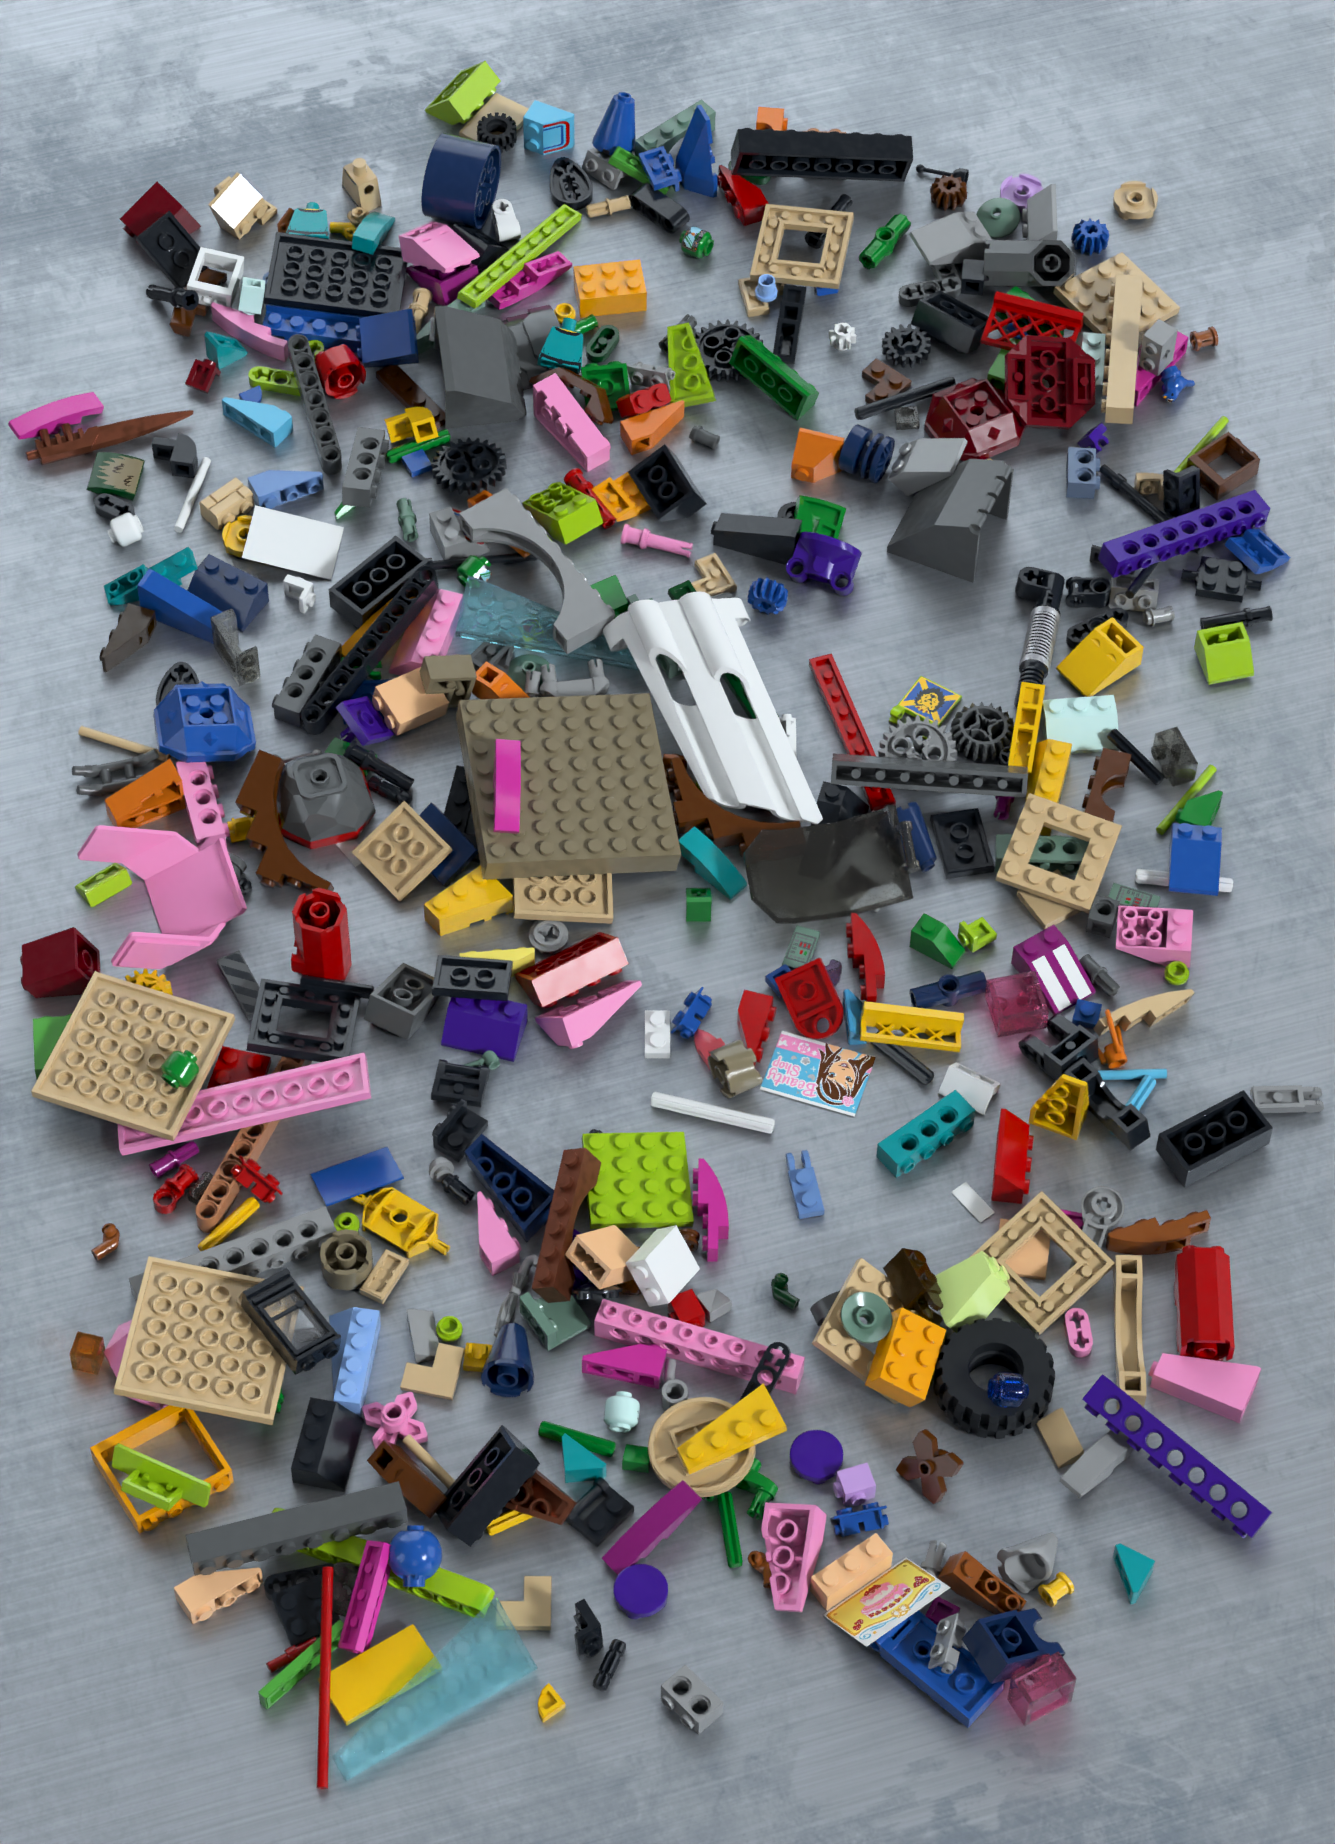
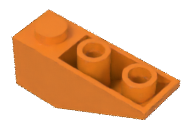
M684 401L670 403L655 410H649L646 413L620 421V437L630 454L635 455L652 449L684 418Z
M487 661L476 671L477 678L472 690V694L480 699L530 698L505 672Z

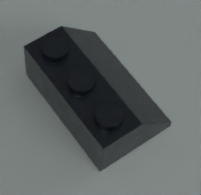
M939 290L919 300L911 324L915 327H920V332L926 331L927 334L936 337L938 342L954 347L958 353L969 354L980 346L989 317Z
M665 444L628 471L659 522L689 518L707 504L678 457Z
M310 1397L291 1466L293 1483L345 1492L364 1419L337 1402Z

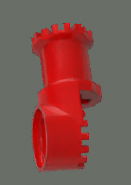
M182 1164L179 1167V1171L172 1178H167L165 1183L156 1190L153 1196V1203L158 1213H172L177 1207V1201L184 1195V1191L192 1183H196L199 1180L198 1174L195 1173V1170L192 1171V1167L190 1168L189 1165ZM162 1197H169L172 1199V1202L169 1205H161L158 1203L159 1199Z

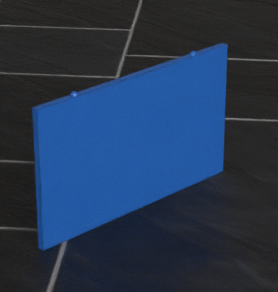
M388 1147L310 1174L326 1206L404 1179Z

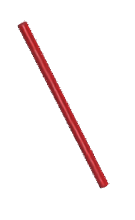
M322 1567L317 1789H328L333 1567Z

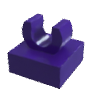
M1101 422L1090 429L1077 444L1081 448H1087L1088 446L1096 448L1097 454L1102 450L1098 442L1103 447L1109 443V440L1102 435L1107 428Z

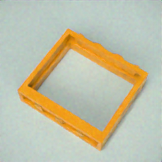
M168 1405L90 1447L92 1460L138 1534L155 1529L160 1522L168 1518H175L184 1509L196 1504L181 1498L169 1511L155 1506L139 1515L126 1493L121 1491V1485L107 1464L112 1461L114 1447L118 1443L134 1449L185 1421L217 1470L216 1474L203 1480L211 1484L210 1495L215 1492H222L234 1483L232 1469L194 1410Z

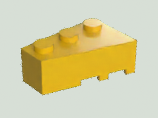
M481 865L424 903L425 921L440 936L470 927L471 923L484 920V922L491 920L492 916L504 912L506 915L513 913V895L497 879H483Z

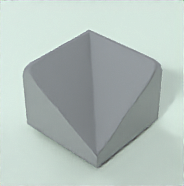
M717 1289L696 1295L709 1323L731 1311V1300Z

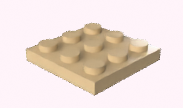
M403 801L352 853L401 902L453 849Z

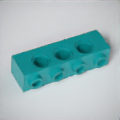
M954 1090L877 1144L876 1157L896 1178L902 1173H909L919 1161L929 1159L939 1147L949 1145L959 1133H965L970 1130L974 1125L976 1110L957 1090Z

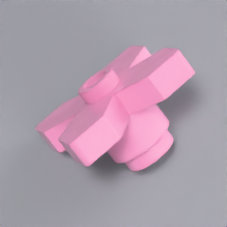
M413 1392L397 1395L394 1402H390L385 1406L378 1402L362 1406V1414L366 1425L378 1428V1431L372 1437L375 1450L383 1440L396 1445L398 1438L403 1440L409 1434L419 1444L428 1441L424 1423L411 1419L417 1411V1403Z

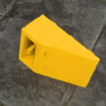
M1112 617L1094 628L1056 667V670L1084 697H1091L1141 665L1144 647Z

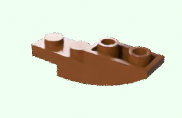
M1205 1210L1199 1213L1197 1211L1191 1212L1178 1220H1168L1162 1225H1159L1155 1217L1148 1220L1141 1219L1131 1226L1113 1229L1107 1235L1105 1246L1108 1251L1132 1255H1154L1179 1251L1183 1247L1190 1245L1192 1236L1209 1230L1211 1217L1208 1211Z

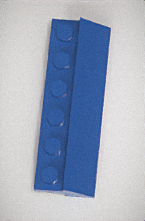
M268 304L266 305V314L262 325L271 328V335L284 337V340L287 341L291 336L301 334L308 341H321L324 349L345 344L353 353H358L357 348H361V339L356 337V325H360L359 318H364L365 316Z

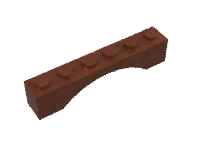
M586 1148L563 1151L532 1284V1289L547 1303L566 1302L571 1299L575 1273L573 1262L565 1253L572 1244L574 1224L579 1207L588 1192L596 1186L601 1162Z

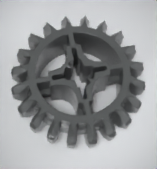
M983 702L979 706L972 703L970 708L964 706L961 712H957L951 723L950 732L952 733V740L956 741L958 753L964 752L965 758L972 756L974 761L977 758H981L983 762L990 758L994 762L996 756L999 757L1000 751L1003 748L1011 746L1014 722L1013 718H1009L1008 711L1002 712L1001 706L995 709L992 703L989 706H984Z

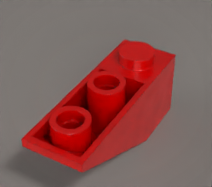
M719 165L717 175L718 187L724 190L726 201L733 206L735 217L741 220L743 226L762 221L765 206L769 203L761 189L739 175H732L731 170L723 165Z
M744 989L738 1007L737 1025L745 1048H751L756 1056V1062L760 1063L764 1048H761L762 1042H767L770 1028L767 1026L769 1021H774L777 1007H773V996Z

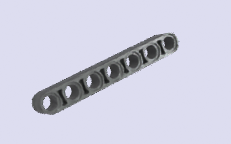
M296 334L288 340L289 359L321 468L326 474L334 475L341 471L342 468L341 449L308 339L304 335Z

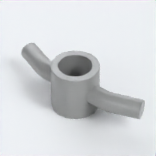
M666 1359L665 1384L662 1387L661 1397L664 1411L688 1399V1387L683 1381L675 1379L676 1360ZM671 1395H678V1396H680L681 1398H679V1399H671V1398H669V1396H671Z

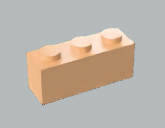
M875 1533L811 1576L810 1592L827 1611L891 1568L893 1552Z

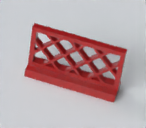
M996 291L994 303L981 338V344L1010 351L1015 346V344L1011 343L1010 339L1017 335L1024 338V332L1034 328L1038 336L1049 337L1056 334L1057 337L1062 338L1063 336L1059 331L1064 329L1072 330L1074 333L1068 338H1071L1076 343L1083 326L1084 313ZM996 312L1004 313L1008 318L998 322L995 314ZM1020 318L1028 319L1030 324L1020 328L1016 320ZM1012 323L1016 330L1006 335L1002 327ZM1044 323L1050 325L1052 329L1042 333L1038 326ZM997 329L1002 337L996 340L988 338L989 333Z

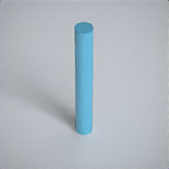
M1167 1069L1097 1070L1103 1080L1143 1079L1146 1075L1154 1079H1167Z

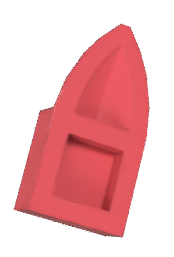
M697 1029L694 1034L697 1052L709 1068L708 1057L711 1056L709 1052L724 1046L725 1043L721 1038L717 1039L701 1029Z

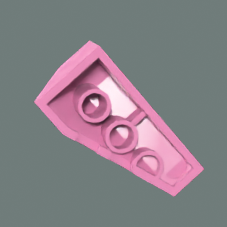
M765 1503L761 1530L766 1544V1560L769 1563L772 1574L770 1585L776 1611L802 1612L811 1583V1576H813L822 1546L827 1514L817 1505Z

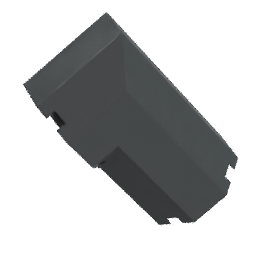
M986 240L985 242L987 246H990L989 249L985 248L984 276L989 278V281L984 280L985 286L1062 287L1076 275L1077 257L1061 240Z

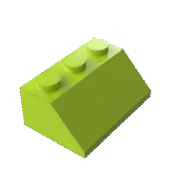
M486 61L480 62L461 70L425 108V112L451 125L459 122L464 124L472 117L471 113L484 104L483 100L495 93L497 90L495 87L501 80Z

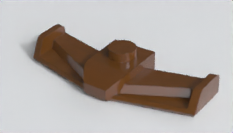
M206 268L200 273L198 281L219 286L227 281V273ZM198 304L193 310L174 307L169 325L174 333L190 337L195 315L205 317L211 306Z

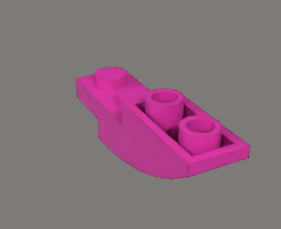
M699 1158L698 1168H693V1184H698V1191H693L692 1206H698L697 1216H703L702 1229H708V1235L702 1236V1251L707 1252V1262H718V1239H728L729 1233L727 1204L722 1187L712 1168L704 1158Z

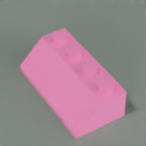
M443 589L437 590L405 630L390 666L389 673L401 676L421 667L424 656H446L464 612L463 594Z

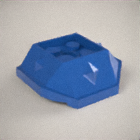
M201 681L199 684L175 685L154 709L153 718L158 750L165 755L170 754L174 758L186 763L236 761L247 752L255 749L256 739L250 706L238 697L231 686H226L224 683L206 684Z

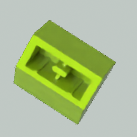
M1243 622L1197 631L1194 650L1208 685L1254 676L1250 639Z

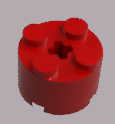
M342 344L332 347L326 351L319 352L315 356V365L322 388L329 396H334L335 399L348 398L358 391L357 387L360 383L364 384L366 370L347 345Z

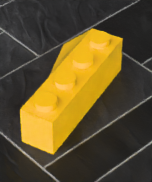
M1052 739L1036 743L1032 773H1028L1025 802L1029 793L1059 803L1070 761L1071 743ZM1043 826L1040 835L1051 836L1052 829Z

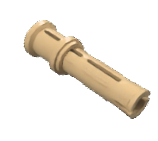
M416 288L413 291V303L408 308L413 310L417 334L420 332L423 318L428 315V303L432 301L433 297L432 293L426 288Z

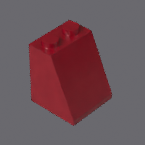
M158 182L120 218L126 225L123 230L131 238L135 235L139 236L168 211L173 214L189 234L198 230L201 225Z
M75 927L22 945V956L20 957L22 965L21 984L24 990L28 991L35 998L83 995L94 972L100 973L99 950Z

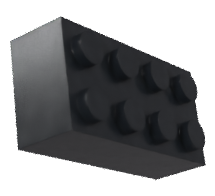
M394 536L329 589L330 607L359 629L374 613L395 597L419 567L429 565V560L400 538Z
M1243 1090L1159 1133L1156 1151L1185 1188L1268 1145L1273 1127Z

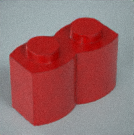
M659 383L622 396L616 401L621 418H629L662 407L672 399L667 385Z

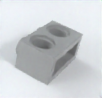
M686 1665L661 1685L660 1699L664 1706L670 1711L674 1710L680 1716L682 1724L689 1730L693 1729L698 1735L723 1714V1701ZM676 1689H684L687 1693L678 1695L674 1691ZM695 1708H703L706 1712L697 1714L693 1710Z

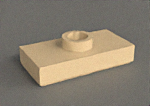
M385 1249L361 1286L360 1294L384 1304L409 1265V1260Z

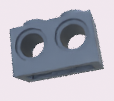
M1068 447L1066 498L1094 499L1095 490L1100 489V476H1096V472L1100 471V458H1096V448Z

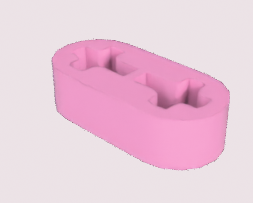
M1072 1308L1066 1312L1064 1318L1069 1352L1073 1356L1083 1358L1090 1354L1093 1345L1089 1318L1083 1309ZM1074 1317L1077 1318L1078 1321H1080V1326L1077 1329L1075 1326V1322L1072 1321V1318ZM1077 1337H1081V1342L1085 1345L1084 1348H1080L1079 1344H1076Z

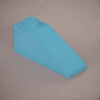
M228 397L222 399L223 415L274 448L293 432L292 416L275 405Z

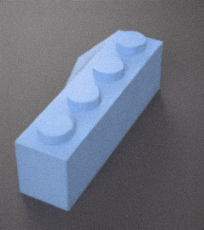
M352 1307L329 1316V1324L337 1334L341 1335L339 1351L331 1358L333 1401L362 1417V1406L365 1403L381 1328L379 1310Z

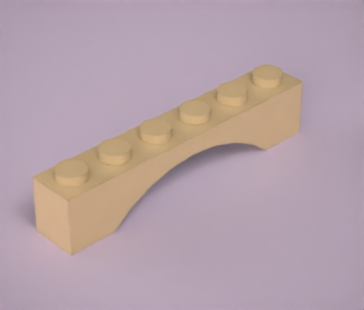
M1116 1255L1115 1266L1113 1267L1116 1385L1144 1407L1147 1394L1142 1344V1256ZM1116 1400L1117 1410H1119L1120 1405L1119 1402Z

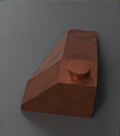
M536 1470L535 1474L528 1478L520 1487L516 1497L510 1499L504 1507L562 1525L577 1502L540 1471Z

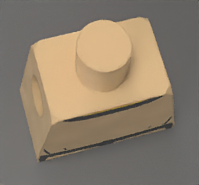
M356 158L352 163L345 165L342 173V188L356 207H361L369 212L382 206L378 179L366 164L365 159Z

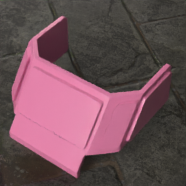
M98 825L93 829L77 853L79 860L122 863L145 881L162 934L129 933L111 959L112 965L115 967L163 969L211 945L226 926V922L240 916L247 909L223 838H219L213 845L200 850L180 834L173 831Z

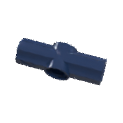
M980 970L957 977L951 974L944 975L938 982L910 989L909 994L911 1003L916 1008L926 1009L937 1005L950 1007L956 1005L959 999L988 992V986L984 972Z

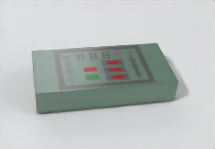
M1114 882L1108 896L1120 901L1119 906L1158 908L1161 898L1160 896Z
M796 925L782 966L786 964L792 971L811 962L820 938V931Z

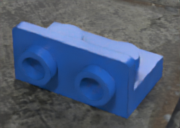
M664 146L639 153L640 163L654 191L671 185L675 192L680 191L679 182H682L681 174L678 169H674L672 155L670 153L667 154Z

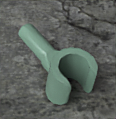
M489 1050L482 1055V1058L464 1065L478 1067L486 1064L490 1067V1070H493L500 1065V1062L495 1052Z

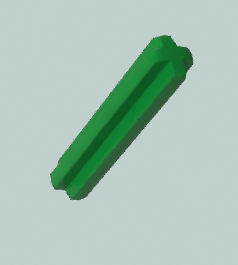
M447 429L437 431L439 436L437 438L416 443L414 440L387 450L386 458L389 463H395L402 460V456L420 449L426 451L450 441V433Z
M542 1421L539 1426V1436L562 1443V1436L566 1433L588 1451L612 1457L616 1449L614 1441L551 1422Z
M727 1491L718 1495L719 1513L728 1566L730 1568H739L742 1566L743 1560L731 1492Z

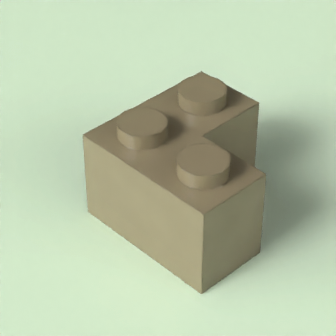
M470 654L424 656L420 668L425 693H443L449 701L448 708L458 707L459 700L470 699L477 678Z

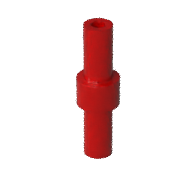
M316 1637L307 1640L297 1647L293 1645L285 1649L284 1654L266 1663L269 1671L272 1673L291 1663L317 1640Z

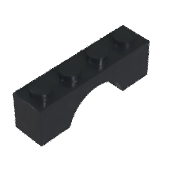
M1084 1057L1064 1071L1065 1075L1088 1083V1110L1130 1151L1151 1137L1147 1118L1132 1104L1125 1106L1117 1100L1105 1085L1100 1073Z

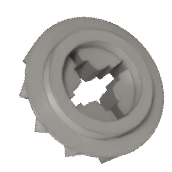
M539 920L529 930V941L532 947L538 949L541 954L543 952L553 954L556 950L561 951L563 946L567 944L568 930L560 921ZM552 931L553 938L545 942L544 936H548Z

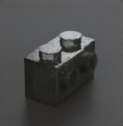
M1178 727L1155 733L1151 753L1154 760L1158 761L1161 765L1164 778L1170 781L1172 787L1195 780L1198 762Z

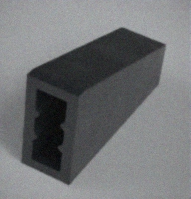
M721 513L718 522L714 521L711 528V535H714L713 545L786 565L793 557L802 529V520Z

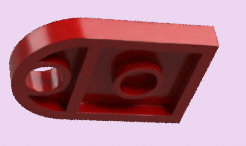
M817 958L775 978L794 1025L801 1034L812 1039H826L838 1031L844 1017L843 1006L822 958ZM826 1018L829 1022V1028L826 1032L821 1033L817 1029V1023L820 1019Z

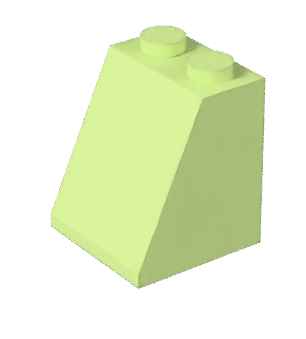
M983 1251L935 1275L942 1291L939 1297L944 1306L940 1313L944 1323L956 1334L960 1326L966 1323L971 1325L974 1323V1320L986 1319L1011 1290L1007 1282L1010 1277L1006 1268L1003 1265L999 1266L993 1256L990 1258Z

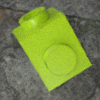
M981 917L968 925L964 920L960 922L957 936L963 946H967L973 953L996 940L997 933Z

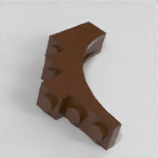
M259 750L235 803L240 809L239 812L251 818L255 815L245 838L250 844L251 849L263 853L265 850V854L256 871V875L261 880L260 883L273 889L274 886L282 888L285 880H287L286 883L292 887L300 889L303 886L308 888L309 893H312V890L316 888L334 891L332 883L314 874L300 863L284 841L278 822L277 795L285 764L282 758Z
M680 756L670 759L667 777L669 783L673 782L675 787L673 789L675 801L673 802V815L678 835L687 833L694 826L698 830L704 829V835L719 849L738 845L740 856L745 857L747 865L804 853L806 841L800 821L786 823L759 822L742 818L726 811L709 800L696 787L687 774Z

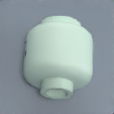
M616 1392L615 1396H611L606 1400L604 1422L612 1431L620 1433L630 1432L631 1428L636 1427L638 1424L640 1403L632 1398V1394L629 1392Z

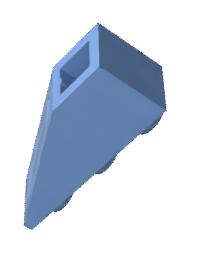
M268 470L248 477V487L253 493L256 506L272 509L278 505L323 490L322 472Z

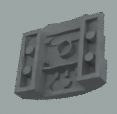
M550 305L528 309L526 314L507 317L506 320L502 321L514 333L516 338L523 390L533 388L534 384L529 382L531 377L552 370L551 368L537 365L539 355L552 326L561 328Z

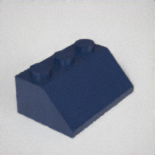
M210 554L207 555L198 566V569L195 570L187 590L224 612L227 624L240 632H243L269 602L268 584Z

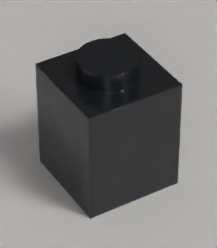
M963 259L960 294L983 296L984 260Z

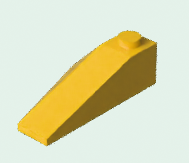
M1062 1074L1032 1105L1028 1123L1077 1140L1088 1112V1083Z

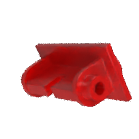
M241 1155L239 1156L242 1164L240 1166L236 1164L231 1169L234 1179L246 1188L254 1181L256 1184L250 1191L264 1203L273 1202L276 1197L274 1195L276 1191L280 1195L283 1194L278 1186L280 1182L273 1175L268 1173L265 1176L259 1171L261 1166L252 1158L246 1160Z

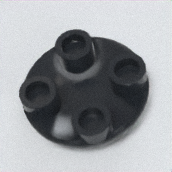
M592 1282L574 1288L571 1292L576 1294L577 1299H593V1294H602L603 1298H619V1292H622L623 1288L613 1285L599 1290Z

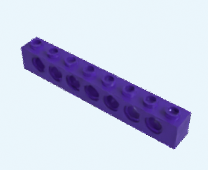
M1252 490L1104 542L1098 559L1113 578L1127 575L1132 571L1147 568L1157 562H1164L1171 557L1180 554L1184 555L1191 550L1203 548L1217 541H1223L1233 535H1240L1247 529L1260 528L1265 525L1271 508L1256 490Z
M1102 1374L1082 1400L1087 1403L1084 1407L1096 1418L1101 1414L1108 1420L1105 1425L1117 1435L1120 1431L1129 1437L1126 1442L1138 1452L1141 1448L1150 1455L1147 1460L1158 1469L1162 1466L1167 1468L1171 1472L1168 1475L1169 1478L1179 1486L1183 1483L1192 1489L1189 1493L1201 1504L1205 1500L1213 1506L1211 1512L1222 1521L1228 1518L1235 1525L1232 1529L1244 1539L1247 1535L1253 1538L1273 1514L1267 1507L1105 1375ZM1110 1399H1116L1119 1402L1120 1408L1115 1414H1109L1106 1411L1105 1405ZM1131 1416H1137L1140 1419L1141 1425L1136 1431H1130L1126 1426V1422ZM1158 1433L1162 1438L1161 1445L1155 1449L1150 1448L1147 1443L1149 1435ZM1174 1450L1180 1451L1183 1455L1181 1464L1177 1466L1171 1465L1168 1460L1169 1454ZM1196 1467L1201 1468L1204 1472V1478L1199 1483H1193L1189 1477L1190 1471ZM1215 1485H1222L1225 1489V1496L1219 1501L1211 1497L1210 1492ZM1237 1502L1244 1503L1247 1508V1512L1242 1518H1236L1232 1514V1507Z

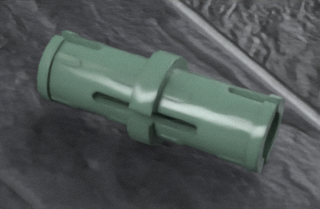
M401 498L396 503L399 512L398 523L402 527L404 540L407 541L408 539V542H413L418 538L415 525L417 518L412 511L411 500Z

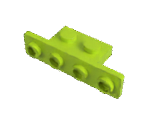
M118 1443L114 1447L112 1467L129 1474L122 1482L121 1491L166 1511H169L181 1498L203 1508L208 1505L211 1490L210 1483Z

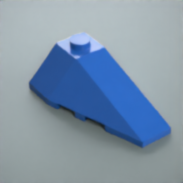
M698 105L677 154L675 169H678L681 174L682 182L680 183L685 190L714 198L717 197L718 180L717 174L712 173L711 164L715 163V156L712 154L710 144L713 143L711 124L702 105Z

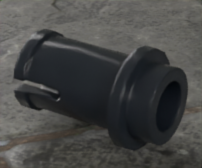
M449 1174L441 1184L446 1193L450 1192L463 1205H467L469 1203L467 1199L471 1201L475 1195L474 1191L470 1190L459 1180L458 1175Z

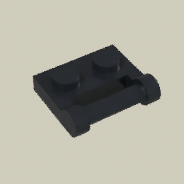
M439 1059L431 1092V1100L458 1104L463 1099L467 1101L468 1106L482 1107L490 1067L482 1066L478 1068L451 1064L447 1060ZM446 1073L457 1074V1075H463V1076H470V1077H477V1078H479V1079L477 1080V1079H470V1078H464V1077L451 1076V1075H446Z
M598 1477L593 1482V1487L577 1501V1504L565 1521L598 1547L634 1512V1506L612 1489L602 1477ZM602 1494L605 1499L584 1520L580 1519L578 1516Z

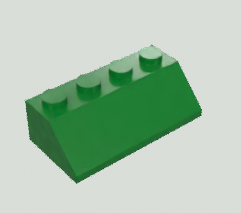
M751 335L741 336L738 339L729 364L798 421L815 405L819 392L812 384L802 379L795 370L783 363L780 357L770 352L761 341L756 340Z

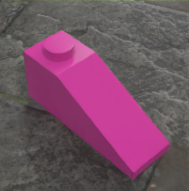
M637 1344L583 1355L582 1373L659 1389L665 1370L667 1349H663L656 1344Z

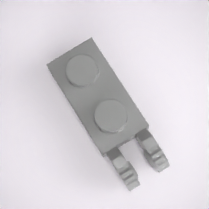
M1302 1085L1253 1086L1250 1090L1251 1100L1261 1113L1304 1111L1316 1113L1324 1109L1322 1101L1308 1100L1321 1097L1322 1091L1318 1087H1302Z

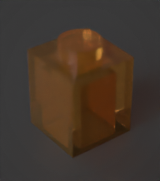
M77 1332L69 1354L72 1369L98 1375L105 1356L103 1337Z

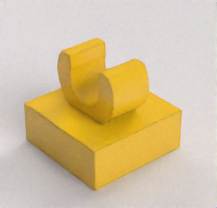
M466 1342L463 1371L482 1372L492 1345Z

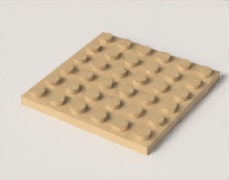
M95 971L31 1091L32 1097L174 1141L235 1021V1016L222 1010ZM188 1050L198 1059L196 1064L199 1067V1073L187 1087L175 1089L162 1079L161 1066L173 1051L184 1052Z
M148 1256L114 1387V1394L273 1425L287 1364L241 1307L243 1291L265 1279ZM288 1295L264 1309L272 1318L294 1306L295 1302ZM299 1309L275 1321L291 1343Z

